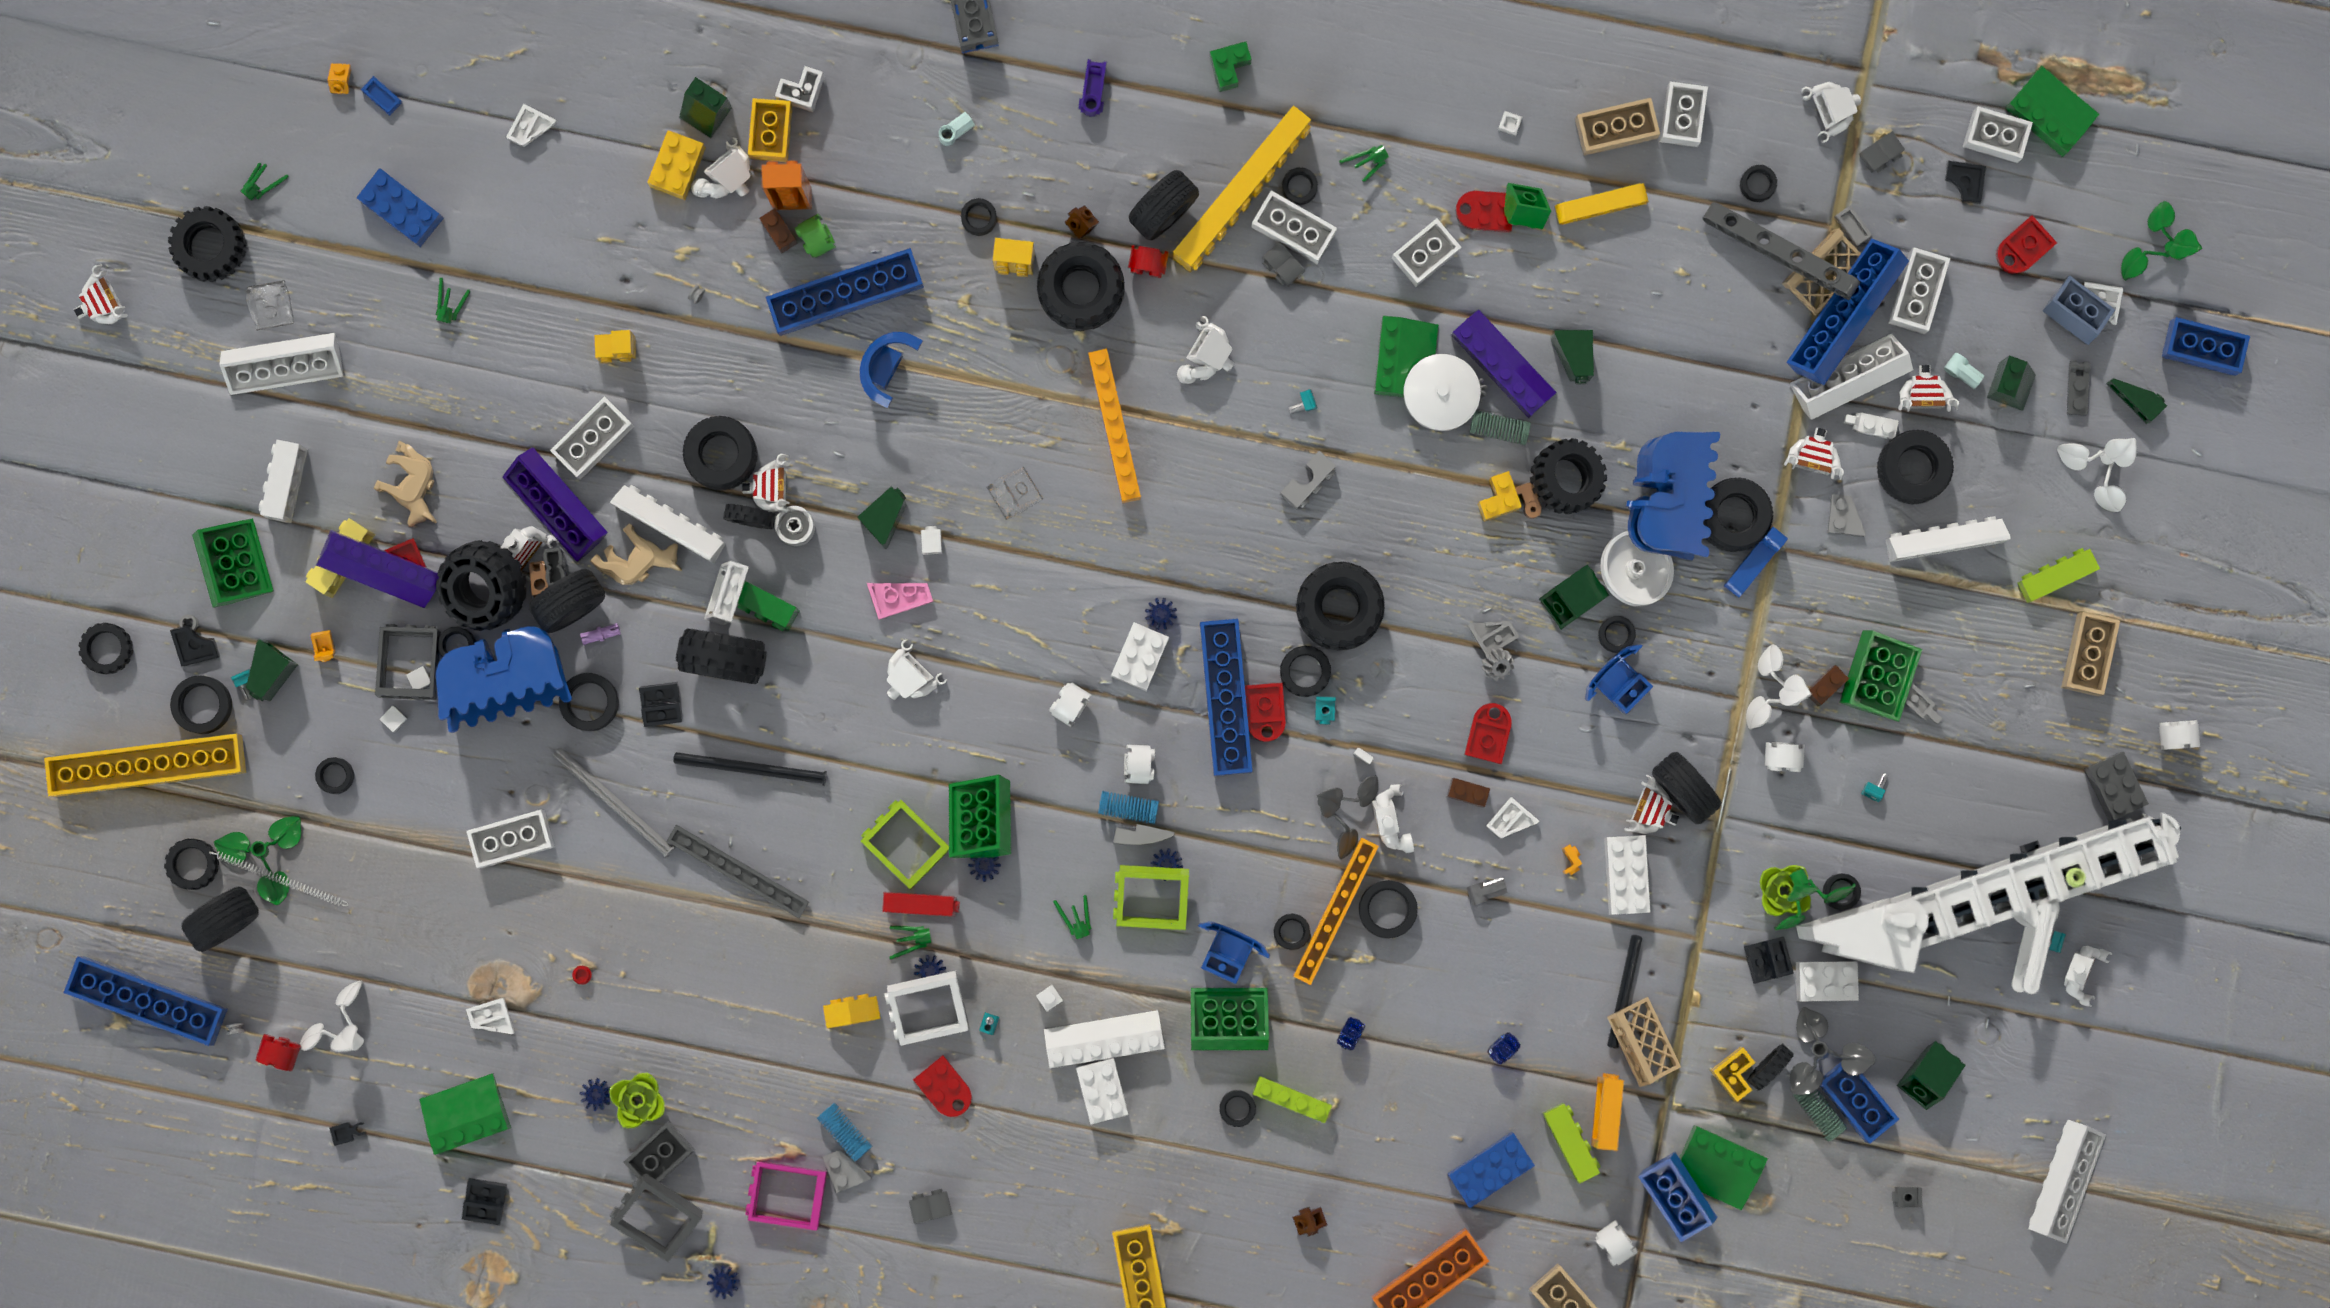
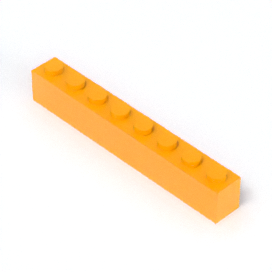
M1107 348L1088 352L1122 504L1141 500Z
M1362 837L1360 838L1293 977L1309 985L1312 984L1379 847L1378 845Z

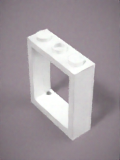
M733 561L721 564L704 620L720 625L732 621L748 566Z
M956 971L887 986V993H884L887 1005H891L892 1010L889 1011L891 1022H895L896 1028H893L895 1040L899 1039L900 1046L969 1031ZM950 985L958 1022L904 1034L895 997Z

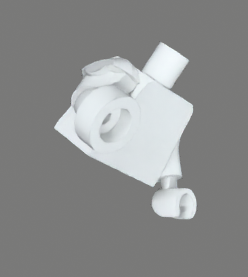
M732 138L734 145H730L726 141V149L728 151L704 170V173L716 184L702 178L693 181L691 190L695 196L704 198L710 194V197L716 199L724 197L735 190L740 197L749 192L748 187L744 183L751 177L749 173V156L740 146H737L736 138Z
M1205 316L1200 318L1205 324L1196 323V327L1202 330L1186 357L1200 365V367L1182 365L1177 371V377L1181 383L1190 384L1196 378L1207 380L1216 374V371L1221 370V368L1229 371L1234 365V362L1228 358L1232 347L1229 345L1225 331L1213 323L1209 324L1208 318Z
M1402 784L1390 785L1389 789L1377 795L1376 800L1372 801L1378 836L1381 837V840L1388 848L1411 853L1414 852L1411 834H1403L1401 839H1398L1399 827L1395 807L1391 799L1393 796L1403 795V792H1400Z

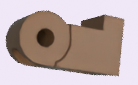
M1530 482L1515 487L1517 495H1520L1523 501L1524 515L1529 519H1534L1540 515L1542 509L1537 499V493H1533L1534 485Z
M544 561L531 562L529 564L531 590L534 598L549 587L546 581L547 567Z

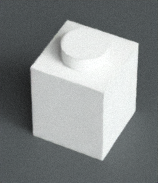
M937 526L925 527V530H921L923 555L942 554L941 530L937 529Z
M1053 984L1036 995L1046 1011H1049L1063 1001Z

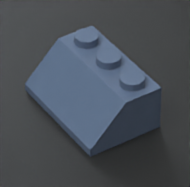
M2069 275L2042 311L2089 345L2100 334L2115 309Z

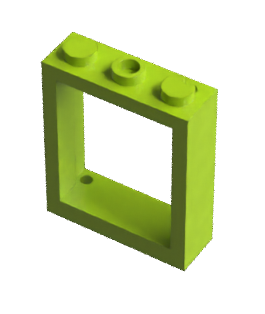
M895 800L888 807L890 811L885 816L881 814L875 820L876 825L872 829L868 828L861 835L863 837L861 842L911 890L949 851V845L902 800L899 802ZM901 808L941 846L910 879L905 877L870 842Z
M1120 865L1119 872L1115 871V883H1119L1118 890H1114V901H1118L1117 908H1113V919H1117L1116 926L1186 930L1189 869ZM1125 877L1180 880L1179 919L1123 916Z

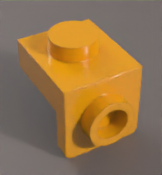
M331 63L327 79L330 93L349 94L350 64Z
M331 631L311 633L310 637L315 652L314 661L327 662L331 660L335 654Z
M1569 844L1562 848L1572 865L1563 870V873L1572 875L1580 870L1579 866L1582 862L1579 859L1580 853L1578 849Z

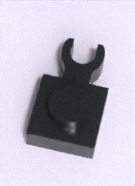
M350 1122L329 1127L333 1145L337 1146L354 1141L353 1135L360 1136L366 1134V1131L361 1133L358 1131V1126L364 1123L360 1122L351 1127Z

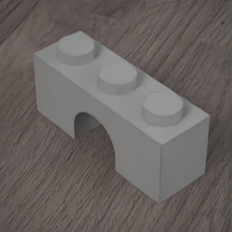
M1318 451L1306 464V468L1313 475V480L1309 484L1302 485L1295 479H1292L1280 492V495L1296 510L1299 507L1303 509L1310 501L1308 497L1312 493L1316 495L1323 487L1321 483L1325 479L1329 481L1336 473L1334 471L1336 465L1322 452Z

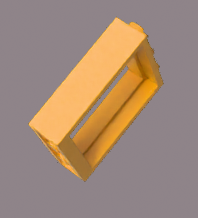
M1603 1073V1077H1597L1591 1146L1597 1149L1617 1151L1624 1085V1080L1619 1079V1075Z

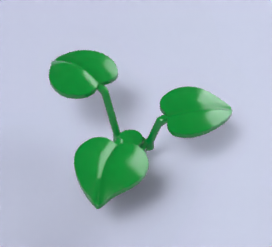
M2163 201L2158 204L2148 217L2149 229L2153 232L2161 230L2170 240L2165 244V253L2154 251L2142 252V249L2139 247L2130 250L2123 258L2121 264V274L2125 281L2141 275L2148 266V257L2146 255L2164 256L2166 258L2171 256L2176 260H2182L2202 250V246L2192 230L2184 229L2178 232L2174 239L2165 230L2175 220V211L2169 202Z
M285 817L274 822L268 831L269 837L274 840L273 842L263 843L262 841H256L249 848L250 841L245 834L232 832L215 840L214 846L217 852L220 851L219 855L222 854V858L226 854L225 861L229 855L228 862L232 856V863L237 858L235 864H237L239 859V864L243 860L245 861L246 853L252 852L256 858L261 859L268 873L271 871V878L273 873L265 859L269 854L268 847L277 843L283 849L295 847L301 839V819L299 817ZM282 871L275 872L273 880L272 878L269 880V876L267 878L265 876L261 877L257 883L259 895L274 905L281 904L287 897L290 888L285 883L288 878L287 875ZM277 874V880L279 879L280 875H282L280 879L281 883H279V881L276 882V879L274 880Z
M1804 869L1793 872L1790 878L1794 887L1787 897V901H1796L1797 914L1785 919L1774 929L1793 928L1806 919L1805 915L1801 913L1800 900L1817 892L1825 899V904L1835 903L1846 898L1854 890L1855 883L1853 886L1838 888L1825 895L1813 883L1812 879H1808Z

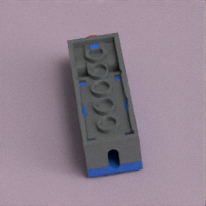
M950 0L962 54L999 46L990 0Z

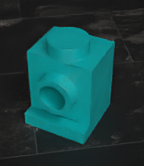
M1316 697L1315 721H1319V724L1330 725L1331 721H1335L1336 697ZM1323 707H1327L1329 709L1328 714L1322 713Z

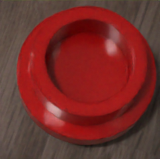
M581 965L573 970L572 978L577 984L584 985L591 980L592 972L587 966Z

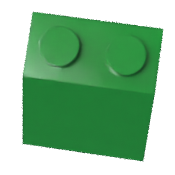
M1508 183L1504 207L1508 223L1515 226H1527L1531 229H1543L1552 212L1541 188Z

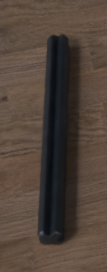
M1631 936L1614 1013L1628 1006L1642 943L1641 936ZM1611 1027L1607 1046L1616 1049L1619 1047V1042Z

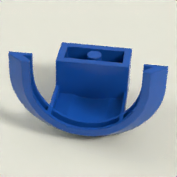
M891 332L877 338L867 348L860 364V381L864 391L873 401L888 408L893 397L875 387L876 385L886 390L903 358L902 353L888 347V344H905L918 351L923 340L909 333Z
M1628 646L1607 662L1588 684L1585 700L1590 701L1597 694L1595 692L1597 687L1622 713L1627 714L1654 687L1641 673H1637L1624 660L1627 656L1636 654L1643 646Z
M1212 921L1199 923L1198 927L1207 931H1217L1201 969L1234 984L1237 983L1252 948L1256 949L1259 952L1258 954L1267 958L1270 957L1268 950L1262 943L1239 931Z

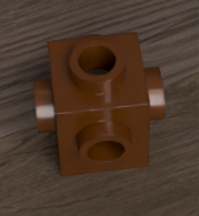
M1085 205L1079 209L1077 207L1072 209L1068 213L1069 218L1064 222L1078 239L1090 234L1099 224V221Z
M1310 1207L1299 1210L1300 1214L1293 1217L1299 1235L1307 1233L1308 1236L1319 1233V1229L1327 1226L1321 1207L1312 1210Z

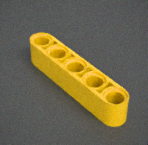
M1644 183L1559 203L1554 207L1558 223L1563 225L1644 205L1649 200Z

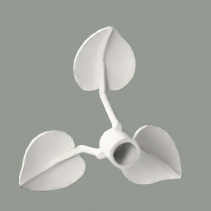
M2136 438L2112 439L2106 443L2103 451L2099 450L2092 457H2088L2090 452L2083 445L2074 443L2059 445L2057 447L2058 454L2063 463L2070 469L2082 470L2087 466V461L2090 462L2099 456L2104 464H2109L2104 487H2097L2094 497L2097 503L2104 509L2112 512L2121 511L2126 503V494L2118 486H2108V481L2114 461L2120 467L2130 466L2134 462L2137 454Z
M1774 644L1769 646L1761 655L1758 661V670L1763 676L1771 674L1784 688L1779 692L1780 699H1768L1766 701L1762 696L1753 699L1746 713V722L1750 730L1763 726L1770 719L1772 713L1770 703L1797 706L1801 701L1812 695L1801 676L1792 675L1784 682L1775 674L1776 671L1782 668L1783 655L1779 647Z
M362 980L346 986L336 999V1005L340 1006L349 1026L337 1036L323 1030L324 1025L322 1023L315 1024L303 1035L300 1041V1050L307 1051L312 1049L321 1039V1035L324 1034L334 1038L331 1043L333 1051H356L362 1046L364 1039L357 1033V1026L351 1022L345 1011V1006H349L355 1000L363 983Z

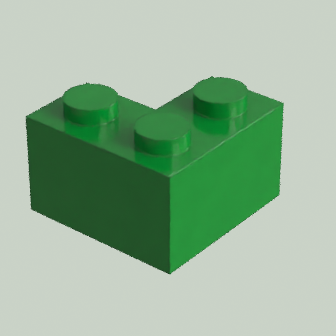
M1247 41L1210 51L1209 57L1219 91L1223 92L1237 88L1238 79L1235 69L1251 64L1252 59Z

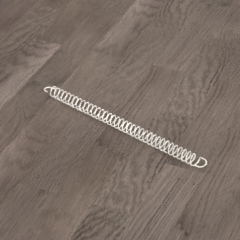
M232 856V858H231V860L229 861V863L231 862V865L234 864V866H236L234 862L232 863V860H233V856ZM246 862L243 868L245 867V870L248 869V871H251V869L249 870L251 863H249L248 867L246 868ZM263 868V870H262V872L260 873V875L262 874V877H264V876L266 877L265 874L263 875V872H264V868ZM277 874L274 880L276 879V882L279 881V883H281L280 879L282 875H280L279 879L277 880ZM294 880L293 884L291 885V887L293 886V889H295V887H294L295 880Z

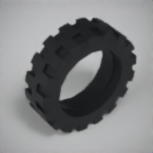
M726 504L723 519L749 527L773 529L776 514L759 508Z
M97 623L93 627H89L86 633L82 634V640L78 645L80 651L78 652L82 658L81 661L88 669L101 674H114L124 669L126 663L130 662L131 659L129 658L133 654V643L130 641V635L122 627L111 623ZM101 633L114 634L121 644L120 655L111 664H100L91 655L92 642Z
M1304 645L1296 647L1286 654L1280 666V677L1288 691L1296 696H1315L1327 686L1331 677V665L1329 659L1321 650L1313 646ZM1300 656H1311L1321 666V677L1311 687L1298 686L1291 679V663Z
M183 839L178 841L168 850L169 853L165 856L166 864H164V869L167 871V877L170 878L174 885L182 889L198 890L206 887L214 880L215 874L218 873L217 866L219 865V860H217L216 854L210 853H216V851L203 840ZM189 848L200 850L207 860L205 873L196 880L182 878L176 868L179 854Z
M1784 1044L1779 1045L1759 1063L1749 1075L1747 1081L1758 1091L1762 1090L1782 1072L1783 1068L1791 1061L1794 1053Z

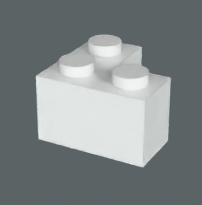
M805 66L799 84L781 78L775 94L776 100L791 101L792 106L813 112L825 78L824 73Z

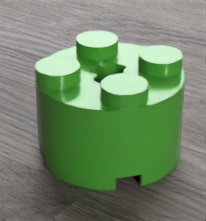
M820 214L808 218L795 227L799 238L802 237L805 242L803 247L806 253L810 254L812 258H817L836 248V245L833 244L835 241L826 224H821L820 222L823 219Z

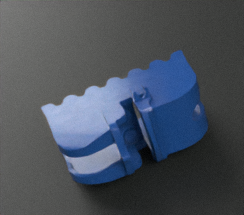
M1672 432L1650 439L1641 447L1637 459V476L1633 480V485L1657 489V492L1653 493L1650 497L1641 496L1635 501H1627L1626 507L1630 510L1628 534L1632 543L1641 551L1670 555L1690 561L1694 559V555L1709 556L1708 547L1702 545L1701 541L1703 538H1708L1711 535L1710 528L1704 526L1703 521L1710 519L1713 515L1711 508L1705 506V501L1712 500L1715 496L1713 489L1707 487V482L1716 479V472L1710 469L1708 465L1710 462H1715L1718 459V453L1712 450L1710 445L1719 441L1720 432Z
M530 626L510 631V629L504 630L502 638L497 639L494 645L497 661H494L491 649L485 639L475 642V645L453 649L444 655L438 663L436 683L439 720L447 719L448 732L458 731L461 721H466L469 727H475L480 716H484L488 722H494L499 711H503L507 717H513L518 706H522L526 712H531L534 710L536 701H540L544 707H550L555 696H559L563 702L572 701L558 649L546 631Z

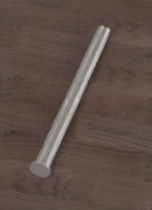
M562 748L556 750L554 757L664 854V858H667L672 853L675 846L668 844Z

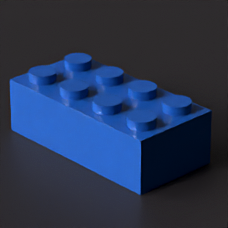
M381 168L378 169L356 197L366 207L420 248L444 219L440 213Z
M2175 317L2169 322L2161 357L2236 376L2242 373L2250 336Z
M1840 1062L1823 1076L1821 1089L1865 1143L1870 1144L1900 1120L1863 1074H1847Z
M1511 1132L1447 1173L1467 1206L1471 1208L1535 1165L1516 1135Z
M1676 1152L1647 1167L1638 1176L1680 1242L1711 1226L1718 1218Z

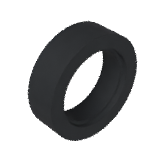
M581 673L567 681L571 696L583 684L593 683L600 686L607 696V707L604 713L592 721L581 720L573 713L571 703L563 702L560 697L559 709L563 718L571 726L583 731H597L606 727L615 718L619 707L618 694L613 684L606 678L594 673Z
M202 675L192 676L179 683L173 691L170 701L171 713L174 720L183 729L193 733L208 734L217 731L228 721L232 711V698L226 686L217 679ZM199 686H207L218 696V712L213 719L206 723H194L185 714V697L192 689Z
M1392 880L1380 881L1371 885L1364 892L1359 903V916L1362 924L1370 933L1381 938H1396L1405 934L1415 923L1418 912L1417 901L1411 890L1404 884ZM1384 890L1397 892L1404 898L1407 905V914L1404 921L1391 929L1382 928L1375 924L1369 913L1372 898Z

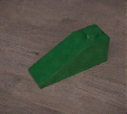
M2115 378L2106 383L2146 424L2152 422L2167 407L2164 403V398L2152 391Z

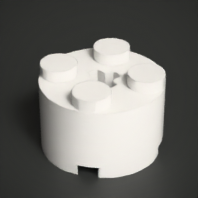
M799 506L785 508L788 512L784 513L781 511L775 519L777 535L784 543L790 546L807 544L815 532V523L808 511ZM795 522H797L799 528H796L795 531H793L792 527L790 526L791 524L794 525Z
M1067 683L1059 693L1061 698H1058L1052 704L1049 711L1052 713V716L1072 727L1075 723V718H1079L1086 707L1091 694L1074 683Z
M2197 720L2159 723L2161 750L2200 747L2199 724Z
M1766 742L1765 766L1772 771H1782L1783 767L1792 772H1801V768H1804L1805 744L1794 745V743Z
M1126 745L1125 749H1129V752L1124 756V775H1128V779H1124V782L1148 784L1149 781L1154 779V768H1151V762L1155 758V749H1151L1148 745Z
M1616 1220L1597 1232L1595 1237L1602 1250L1606 1248L1608 1251L1606 1254L1613 1266L1616 1264L1621 1265L1638 1253L1636 1247L1632 1246V1241L1620 1225L1617 1226L1618 1222Z

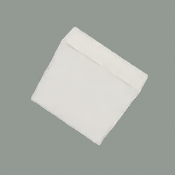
M1504 111L1498 130L1516 136L1522 117Z
M424 666L406 674L413 689H423L430 685V677Z
M392 706L379 720L395 733L407 718L395 706Z
M1357 748L1353 755L1368 765L1374 759L1360 748Z

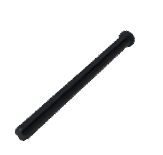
M678 752L673 757L675 764L820 783L822 786H825L827 771L817 772Z

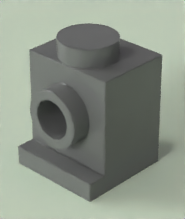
M1895 1187V1191L1892 1192V1202L1895 1203L1896 1207H1922V1188ZM1906 1194H1910L1911 1199L1909 1201L1905 1200Z

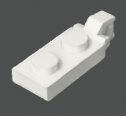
M1856 412L1855 416L1846 415L1844 424L1853 425L1852 430H1856L1858 433L1891 440L1896 436L1898 420Z

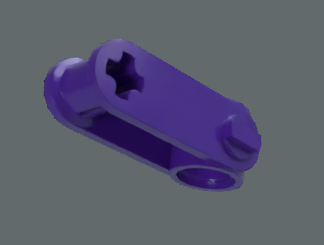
M1091 59L1087 61L1083 96L1079 99L1078 110H1081V113L1088 117L1100 115V112L1103 113L1104 101H1102L1107 61L1103 63L1093 62ZM1094 102L1096 107L1089 109L1086 107V104Z

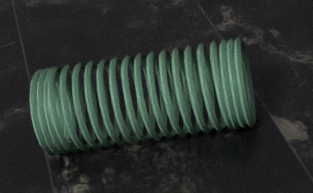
M1476 410L1473 414L1470 433L1475 434L1477 430L1478 435L1482 423L1481 436L1486 421L1483 436L1486 434L1489 423L1487 437L1492 425L1490 438H1492L1495 427L1493 436L1495 439L1499 425L1497 440L1499 439L1501 427L1500 440H1502L1506 425L1503 441L1506 439L1509 427L1508 442L1513 426L1510 443L1516 428L1513 443L1516 441L1519 429L1517 444L1520 439V445H1526L1531 422L1523 421L1522 423V420H1515V418L1512 420V418L1509 419V417L1506 418L1505 416L1502 418V415L1499 417V415L1493 414L1492 416V413H1485V411L1482 414L1480 410Z
M1818 1089L1810 1095H1792L1795 1099H1798L1799 1105L1804 1107L1803 1110H1806L1807 1116H1810V1119L1815 1121L1814 1124H1817L1818 1130L1821 1129L1820 1132H1823L1822 1135H1825L1824 1138L1827 1141L1835 1139L1847 1129L1845 1123L1837 1116L1835 1110L1829 1105V1102H1826L1827 1099H1824V1096H1822Z

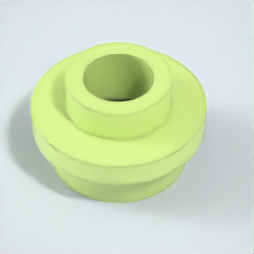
M2072 868L2066 874V881L2071 887H2080L2085 882V873L2079 868Z

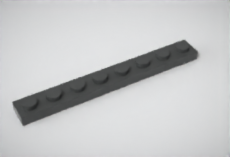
M675 825L667 839L668 843L799 919L809 904V901L678 825Z

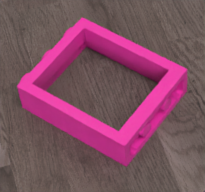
M758 1161L756 1165H753L751 1176L754 1177L753 1185L750 1184L748 1191L751 1201L750 1204L746 1205L745 1213L748 1216V1220L817 1231L819 1229L827 1171ZM763 1168L817 1176L810 1222L756 1214Z

